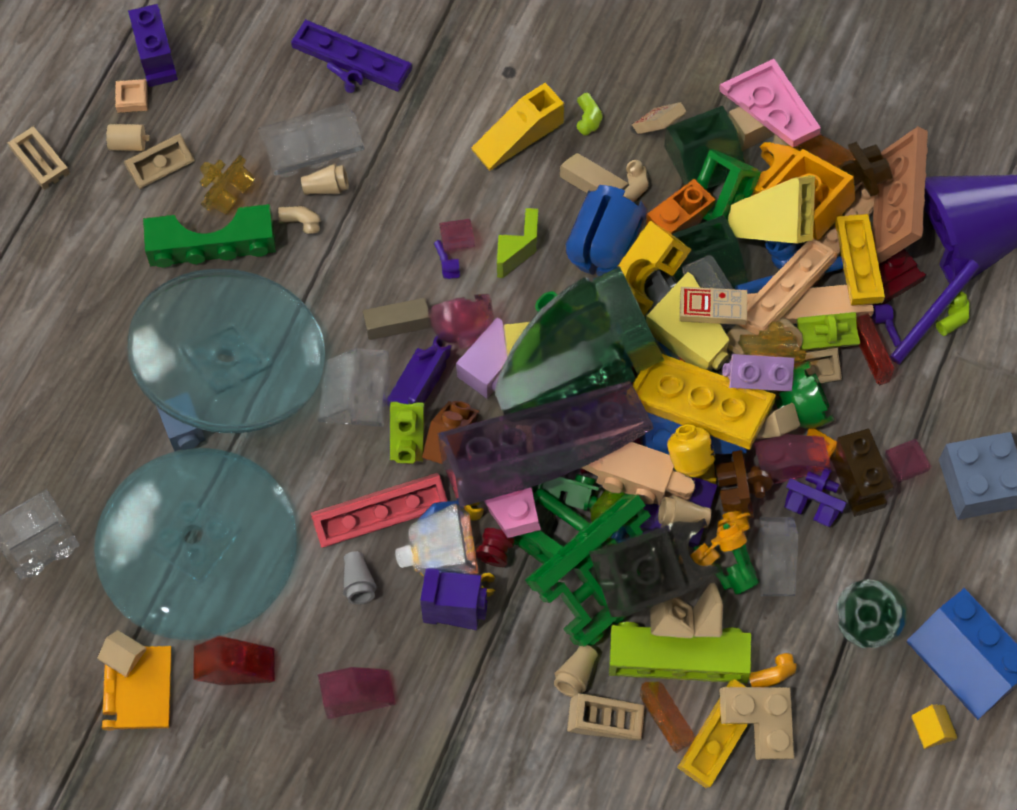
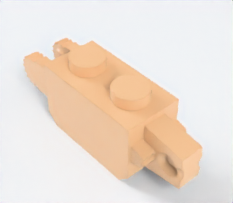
M620 437L611 440L608 447L583 442L577 457L576 465L598 476L596 483L601 484L604 489L613 493L623 492L639 495L645 504L655 503L660 505L663 497L670 498L672 495L689 501L695 489L692 478L673 471L674 465L671 462L670 455Z

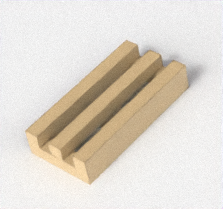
M34 126L8 142L12 152L43 190L49 188L48 184L53 181L55 184L60 181L58 177L61 175L66 177L70 174L67 166ZM30 138L36 141L57 167L56 169L52 170L28 141ZM22 144L47 175H41L19 148V145Z

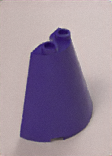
M1017 175L926 176L924 209L945 248L939 265L949 284L970 259L980 266L970 279L972 280L1017 248Z

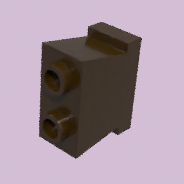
M870 428L838 437L836 452L832 453L830 459L853 516L856 517L885 508L887 505L885 496L894 486Z

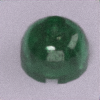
M868 578L851 583L842 591L836 603V611H838L840 622H837L839 630L849 642L861 648H878L892 643L902 634L907 624L908 608L904 596L897 587L884 580Z

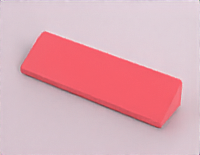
M434 473L314 511L310 514L321 548L420 517L432 504L445 502L447 497L440 475Z

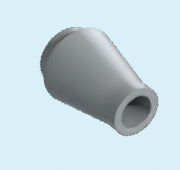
M359 551L347 553L343 558V595L347 597L348 602L358 605L370 602L375 597L374 592L377 586L364 560V555Z

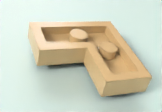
M720 688L721 724H754L756 760L794 759L790 688Z

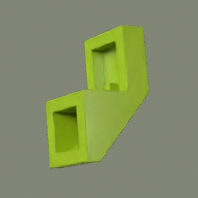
M525 209L524 236L498 235L497 278H504L536 253L538 209Z

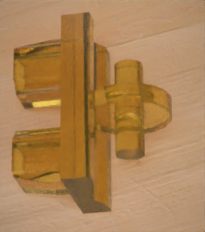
M239 155L224 173L221 171L226 164L219 159L214 165L204 162L200 166V171L204 177L199 183L204 188H207L211 182L214 185L204 195L205 199L200 205L207 210L213 206L226 215L238 200L226 190L227 187L232 184L244 194L255 180L250 171L244 167L247 160Z
M772 321L767 331L760 330L759 335L740 334L738 341L744 352L743 355L794 358V363L804 362L806 352L799 349L797 339L793 336L792 331H785L783 323L780 321Z

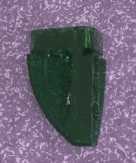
M620 266L594 278L592 282H590L588 277H584L573 283L545 305L526 326L511 348L495 387V395L506 418L517 420L587 401L633 383L636 377L631 367L634 366L636 372L639 373L664 361Z

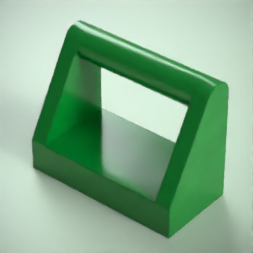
M709 149L697 182L707 190L717 163L725 166L730 171L714 210L710 209L704 216V219L716 227L730 228L728 217L731 205L752 196L761 171L717 150Z
M539 488L533 494L536 508L541 504L579 531L578 534L591 524L543 489ZM540 530L514 536L515 544L542 564L563 548V546Z

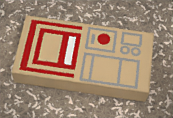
M681 102L657 107L633 123L632 126L637 134L663 130L685 115L687 111Z
M681 287L679 321L746 325L747 290Z

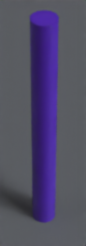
M971 259L967 262L889 356L893 362L898 365L901 364L980 268L978 263Z

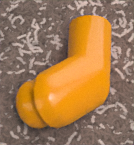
M790 653L779 654L775 658L777 666L752 672L749 676L751 686H773L794 675L797 664L794 663L793 655Z

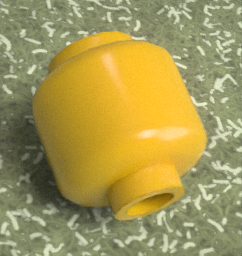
M692 424L682 425L676 429L675 433L667 441L670 459L674 465L673 468L685 476L696 477L705 474L715 460V452L710 434L704 428L695 427Z

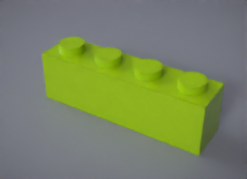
M621 622L618 626L612 625L609 676L729 682L736 679L740 683H747L751 674V633H742V630L739 628H724L720 637L693 636L692 638L653 635L651 634V627H639L634 622Z

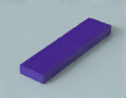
M306 19L291 41L292 48L325 62H332L344 70L359 71L363 78L399 92L412 70V63Z

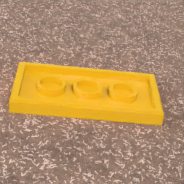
M657 352L658 355L646 361L626 396V405L680 425L692 424L695 427L704 428L710 436L748 450L751 449L775 403L776 394L760 389L729 388L730 380L728 377Z

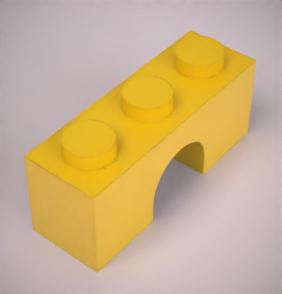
M649 221L610 276L612 277L620 273L641 320L654 303L644 292V284L647 277L653 271L659 269L673 276L691 251L688 246L669 231L652 221ZM605 283L594 300L597 301L604 297H611L615 302L616 319L621 321V296L614 287ZM610 303L602 304L601 306L611 314Z

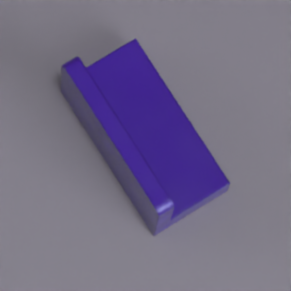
M417 347L388 396L387 405L390 406L391 402L425 404L446 368L445 350L438 348L434 356L416 362L414 355L424 351Z

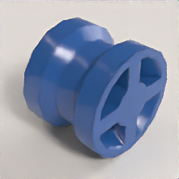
M766 241L765 243L768 253L772 255V262L778 269H781L801 248L798 243Z

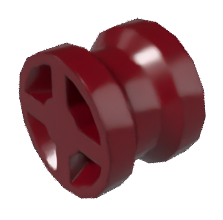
M485 528L482 534L484 541L482 545L477 547L476 557L486 564L495 567H506L509 559L507 553L508 550L513 549L516 541L515 538H507L500 529Z

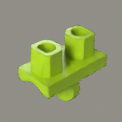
M856 312L799 317L796 319L797 328L803 337L800 351L858 346L860 344Z
M391 402L390 460H395L397 463L412 464L415 461H423L424 403L402 404Z

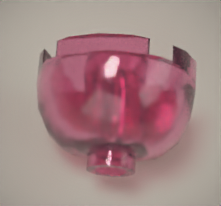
M476 294L474 295L476 301L473 302L471 299L461 297L432 306V309H428L427 312L434 333L446 343H459L460 349L471 347L493 322L494 313L490 295Z

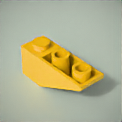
M546 82L520 98L471 147V150L491 171L564 123V102Z

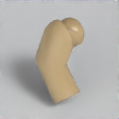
M632 160L626 166L629 186L625 189L623 196L633 202L649 186L646 167L639 160Z
M304 206L278 208L279 223L301 222L303 223V231L306 234L318 233L320 231L319 222H321L318 214Z

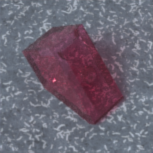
M785 434L754 443L760 469L771 474L773 484L789 481L790 478L796 479L807 476L809 471L816 474L823 472L824 468L832 469L824 437Z
M349 667L318 674L327 719L396 705L389 670Z

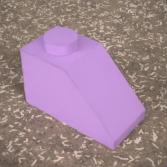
M498 317L456 363L457 377L487 399L494 391L499 392L509 378L503 322Z

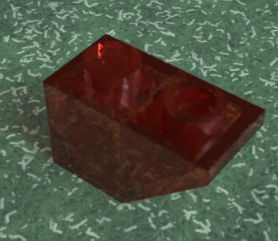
M217 636L194 646V680L221 686L274 682V648Z

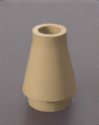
M332 164L308 176L301 177L302 189L305 195L342 194L343 190L349 189L344 165L337 166Z
M672 495L670 498H662L658 512L660 524H665L667 528H707L711 519L710 508L702 507L675 495Z
M589 645L579 646L577 651L555 672V687L569 697L585 692L594 662L598 656L597 651Z

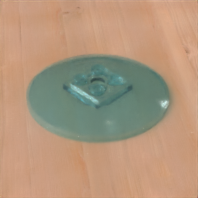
M233 269L194 271L180 275L160 285L138 307L131 321L127 340L128 361L132 374L138 386L149 400L160 410L184 424L219 433L258 431L272 427L290 418L302 409L315 393L320 383L325 363L323 335L316 319L307 306L280 284L257 274ZM220 354L230 355L234 360L223 362L217 356Z
M193 448L179 450L157 457L130 474L113 492L102 511L97 525L94 544L95 563L101 584L115 607L134 624L151 633L167 638L180 640L208 639L230 633L250 623L262 614L278 597L291 574L295 562L297 530L293 511L284 491L276 480L259 465L243 456L219 449ZM191 530H200L203 536L199 542L190 544L185 541L186 534Z

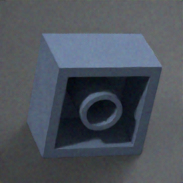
M1011 432L945 445L939 462L957 520L1017 509V449Z

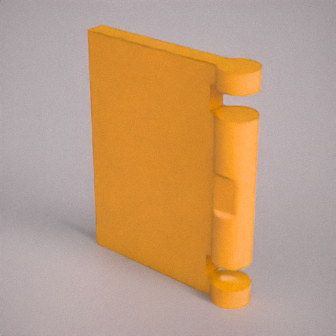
M144 646L147 650L127 677L105 664L102 714H117V721H102L103 730L169 728L171 646Z

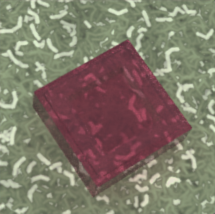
M470 219L439 223L444 251L475 247Z
M916 439L890 448L884 454L899 483L928 472L931 468Z

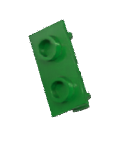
M544 465L543 470H534V473L540 474V479H533L531 484L533 493L541 488L559 501L561 492L565 491L568 492L565 505L583 509L584 511H587L588 508L595 509L598 497L592 496L593 490L600 491L602 488L594 485L596 479L576 474L575 479L562 476L564 470Z

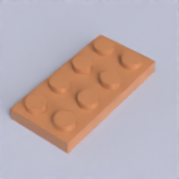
M918 126L881 152L882 158H886L890 165L893 179L877 184L879 194L874 196L872 234L878 263L880 264L922 237L924 229L923 209L925 205L924 191L928 131Z

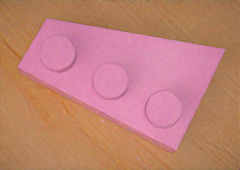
M523 446L459 462L461 472L471 482L477 495L485 502L489 512L507 538L541 530Z

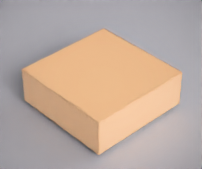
M146 79L116 81L115 107L117 113L148 111V84Z

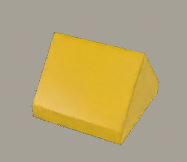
M932 704L911 716L924 749L958 738L945 705Z

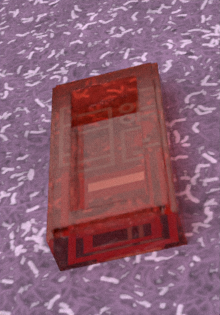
M869 314L858 316L857 331L860 340L859 347L876 383L879 386L889 383L895 369Z

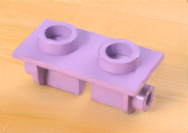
M732 354L731 361L723 365L722 373L723 376L728 377L730 380L729 388L792 391L794 358Z

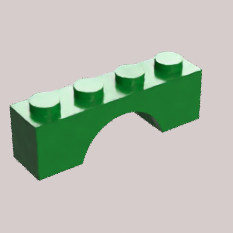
M270 204L239 207L234 218L227 226L212 233L190 231L179 223L175 215L143 218L145 253L150 267L165 268L173 264L187 262L199 264L205 260H232L236 257L249 255L261 257L268 253L276 252Z

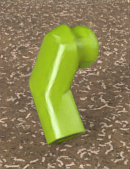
M584 93L577 99V103L584 114L582 120L577 122L576 127L582 135L587 136L591 131L595 132L598 129L602 120V112L589 93Z
M960 291L949 304L948 316L936 323L937 331L942 336L948 335L968 322L970 305L964 292Z

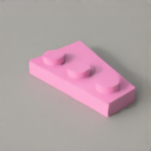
M775 59L720 84V92L791 147H795L820 135L821 127Z

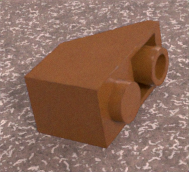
M448 401L430 423L422 458L454 468L463 456L479 411L472 409L469 404L462 401Z

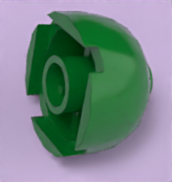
M809 361L794 367L792 391H779L780 398L775 400L778 409L794 403L800 423L798 427L803 429H815L835 422L833 414L828 417L826 416L825 411L828 410L827 408L830 405L816 373L809 375L806 370L812 367Z

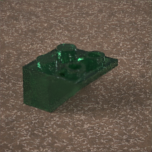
M723 106L672 124L666 128L664 148L684 185L693 179L697 181L709 149L717 150L745 163L737 130ZM717 163L707 189L725 183L730 170Z
M724 215L672 234L691 249L673 275L677 283L687 272L694 276L700 288L735 289L736 285L748 282L738 240Z

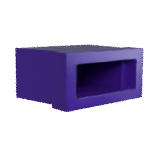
M158 4L129 10L128 13L148 87L177 81L178 78Z
M426 568L420 598L423 623L435 625L441 623L477 630L479 619L485 620L488 605V600H486L487 588H482L481 575L440 572L439 569Z

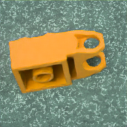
M764 142L760 146L762 150L761 157L769 164L770 168L761 172L752 196L792 178L808 175L815 176L813 238L818 241L835 223L836 217L841 216L855 201L854 176L804 149L799 151L791 146Z

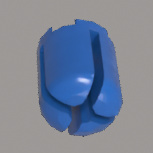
M599 185L596 191L590 192L588 190L566 241V254L570 261L583 272L594 275L596 272L599 277H610L620 264L622 258L637 240L647 216V209L641 201L639 206L636 205L633 201L623 196L625 190L613 186Z

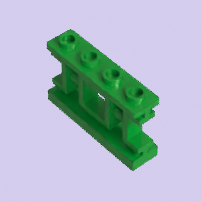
M623 495L525 579L532 591L539 593V597L543 602L551 603L558 596L561 597L576 617L563 628L571 636L569 639L575 645L584 647L597 643L604 635L602 631L610 624L622 621L628 615V609L635 602L647 599L653 593V587L659 581L672 577L678 571L677 566L684 560L680 553H675L671 543L662 542L654 548L641 531L639 526L651 515L643 509L646 505L639 495ZM621 526L624 527L633 539L624 549L621 548L615 539L609 538ZM610 552L625 575L604 592L589 572V569ZM640 552L644 554L649 562L655 563L642 575L631 561ZM572 569L583 582L573 593L564 582H558ZM591 595L600 606H605L592 619L581 606Z

